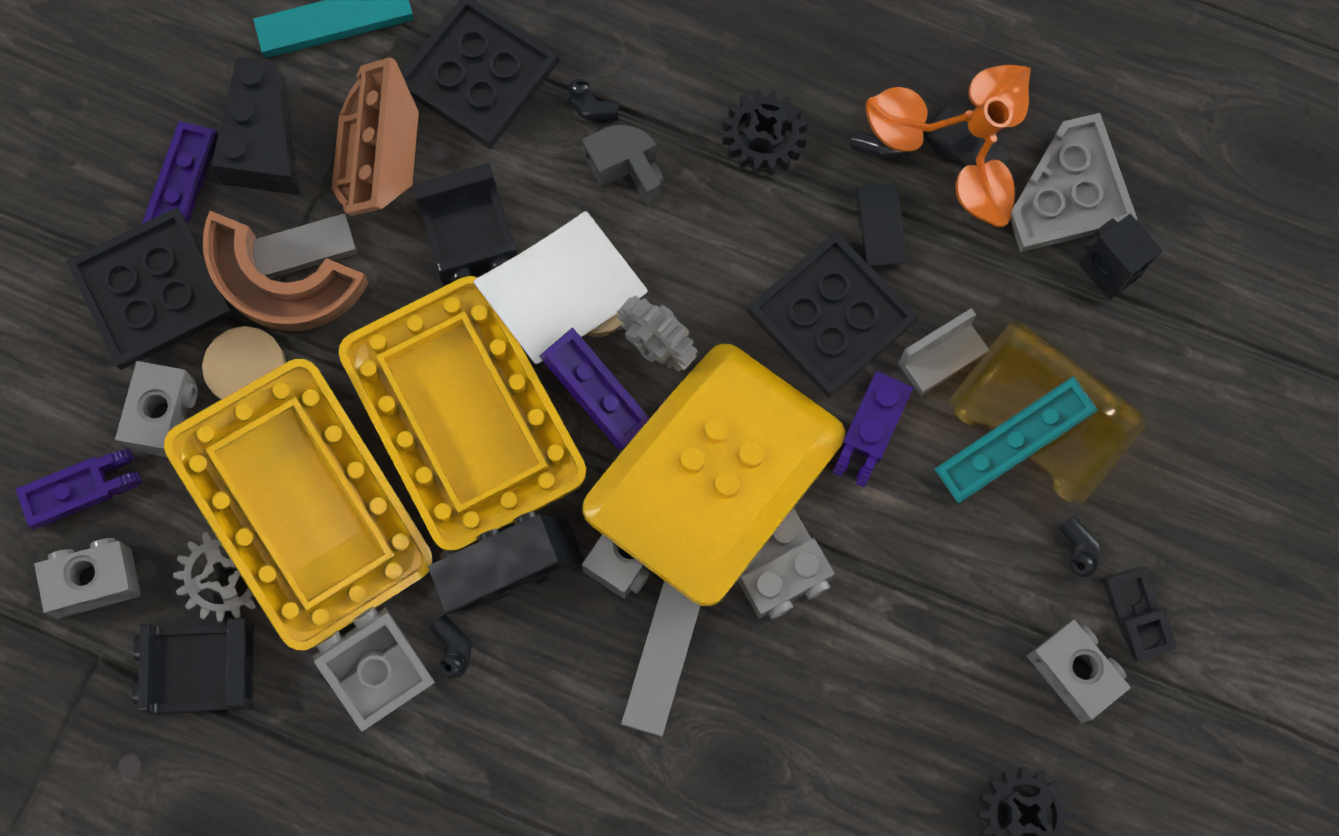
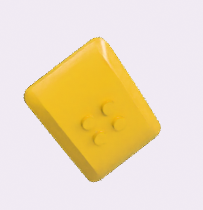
M474 276L460 278L350 333L342 340L338 352L341 363L429 533L438 547L445 551L467 548L477 542L476 537L492 529L499 528L501 530L514 523L513 520L518 516L537 511L575 491L583 484L586 478L584 460L525 352L474 284V280L478 278Z
M723 343L716 345L678 385L587 494L583 502L582 512L585 520L592 527L692 602L700 606H712L725 597L838 452L845 439V429L836 417L740 348L732 344Z
M306 359L288 361L181 422L167 433L164 439V451L169 462L274 629L288 647L295 650H307L332 636L334 632L352 623L354 618L371 607L376 608L423 578L429 572L428 566L432 564L430 548L319 369L312 362Z

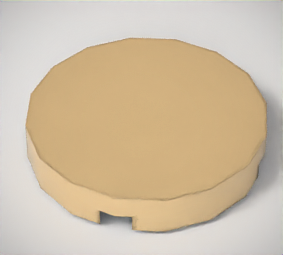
M242 326L228 329L213 340L205 352L202 370L207 386L215 397L222 400L285 364L286 361L284 352L271 335L259 328Z

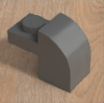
M615 125L604 128L582 139L583 156L600 187L629 174L646 206L661 200V185L664 184V179L659 167L655 163L657 145L647 133L633 126Z

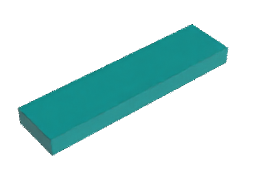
M323 0L253 18L261 52L264 58H269L412 21L414 17L409 0Z
M1073 376L935 468V471L959 504L1095 414L1098 409Z

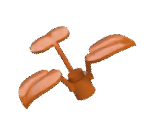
M1001 65L981 71L971 80L968 91L970 101L977 108L973 111L968 110L964 114L931 124L925 123L928 115L925 102L919 94L911 89L893 87L867 100L865 105L866 114L873 132L883 144L900 152L915 151L921 147L923 131L931 132L964 121L968 122L969 131L974 136L985 139V142L976 157V165H968L959 172L955 183L957 198L962 207L972 216L996 227H1005L1008 224L1015 200V187L1012 175L1003 162L990 160L985 163L984 159L991 145L997 141L996 133L1003 128H1013L1019 125L1026 117L1029 106L1030 67Z

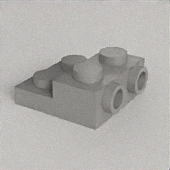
M793 508L737 581L757 617L761 619L769 614L771 619L774 620L794 608L791 602L806 594L808 600H811L829 590L831 587L828 582L833 579L835 573L815 538L811 539Z
M375 607L367 609L353 619L356 627L342 636L338 631L334 632L332 636L316 645L319 651L313 655L314 663L361 732L435 683L386 607L379 612Z

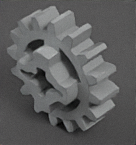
M633 296L617 311L619 314L617 318L623 323L621 325L622 328L627 331L625 333L627 340L633 343L641 352V355L648 361L653 362L656 360L661 364L664 363L668 368L673 367L679 372L681 369L684 371L696 358L698 351L692 346L693 340L687 337L689 335L688 329L676 319L673 312L663 305L660 307L654 306L645 298L640 300L637 296Z
M204 532L202 533L204 544L198 546L191 541L187 543L192 553L190 557L178 555L177 561L185 566L184 571L173 573V578L184 581L185 585L177 589L176 593L178 596L189 595L191 597L185 605L188 611L196 606L201 607L200 619L205 620L210 612L216 613L218 623H223L226 612H231L235 619H240V607L246 606L252 611L256 608L251 599L253 594L248 588L240 598L238 597L236 587L240 578H242L231 559L222 556L219 548L223 547L219 540H212L210 535ZM205 554L207 564L203 573L192 578L196 562ZM221 565L225 571H234V574L228 577L229 584L221 587L218 581L212 583L209 581V578L215 575L214 568ZM207 591L213 592L222 597L224 604L210 603L198 594Z

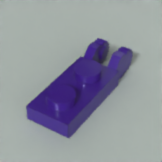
M875 372L843 441L842 446L844 449L832 472L833 474L841 477L850 463L849 458L852 451L867 457L864 466L860 468L856 477V484L865 487L876 462L879 463L914 387L881 372Z
M131 449L115 451L98 459L92 457L16 488L15 491L28 528L32 530L38 529L111 499L114 494L125 493L141 485L143 481L140 473L137 472L127 473L109 481L106 480L104 474L105 471H113L133 462L134 457Z

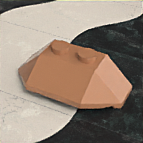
M391 57L360 66L356 75L358 80L349 91L339 115L332 190L339 202L344 206L343 209L346 214L351 216L383 209L413 184L419 112L396 60Z

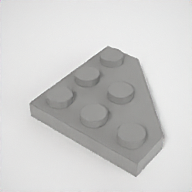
M1100 113L1063 121L1010 213V223L1020 253L1094 235L1103 224L1112 218L1119 222L1131 213L1137 220Z

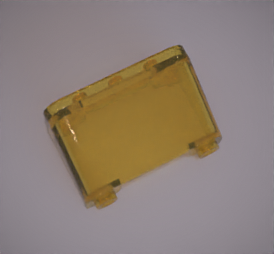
M1013 320L950 398L949 402L955 406L952 412L970 426L976 421L979 424H986L991 429H995L1074 376L1098 411L1029 458L1050 473L1051 479L1055 482L1051 488L1060 497L1070 503L1076 499L1083 504L1147 427V418L1033 330L1018 320Z

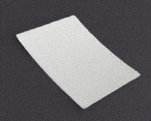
M586 211L535 245L474 280V284L535 364L542 362L543 360L539 355L572 327L582 337L616 315L617 311L630 297L637 296L640 298L648 291Z

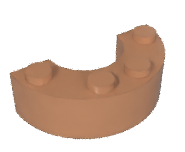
M209 211L203 233V253L210 277L219 292L240 313L262 326L281 331H305L324 326L351 309L369 283L365 274L325 258L315 273L304 280L289 283L270 280L256 268L253 255L256 235L249 226Z

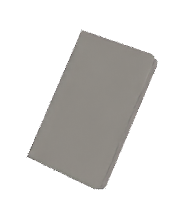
M972 308L904 350L898 364L920 396L985 357L990 351L971 325L976 317V313Z

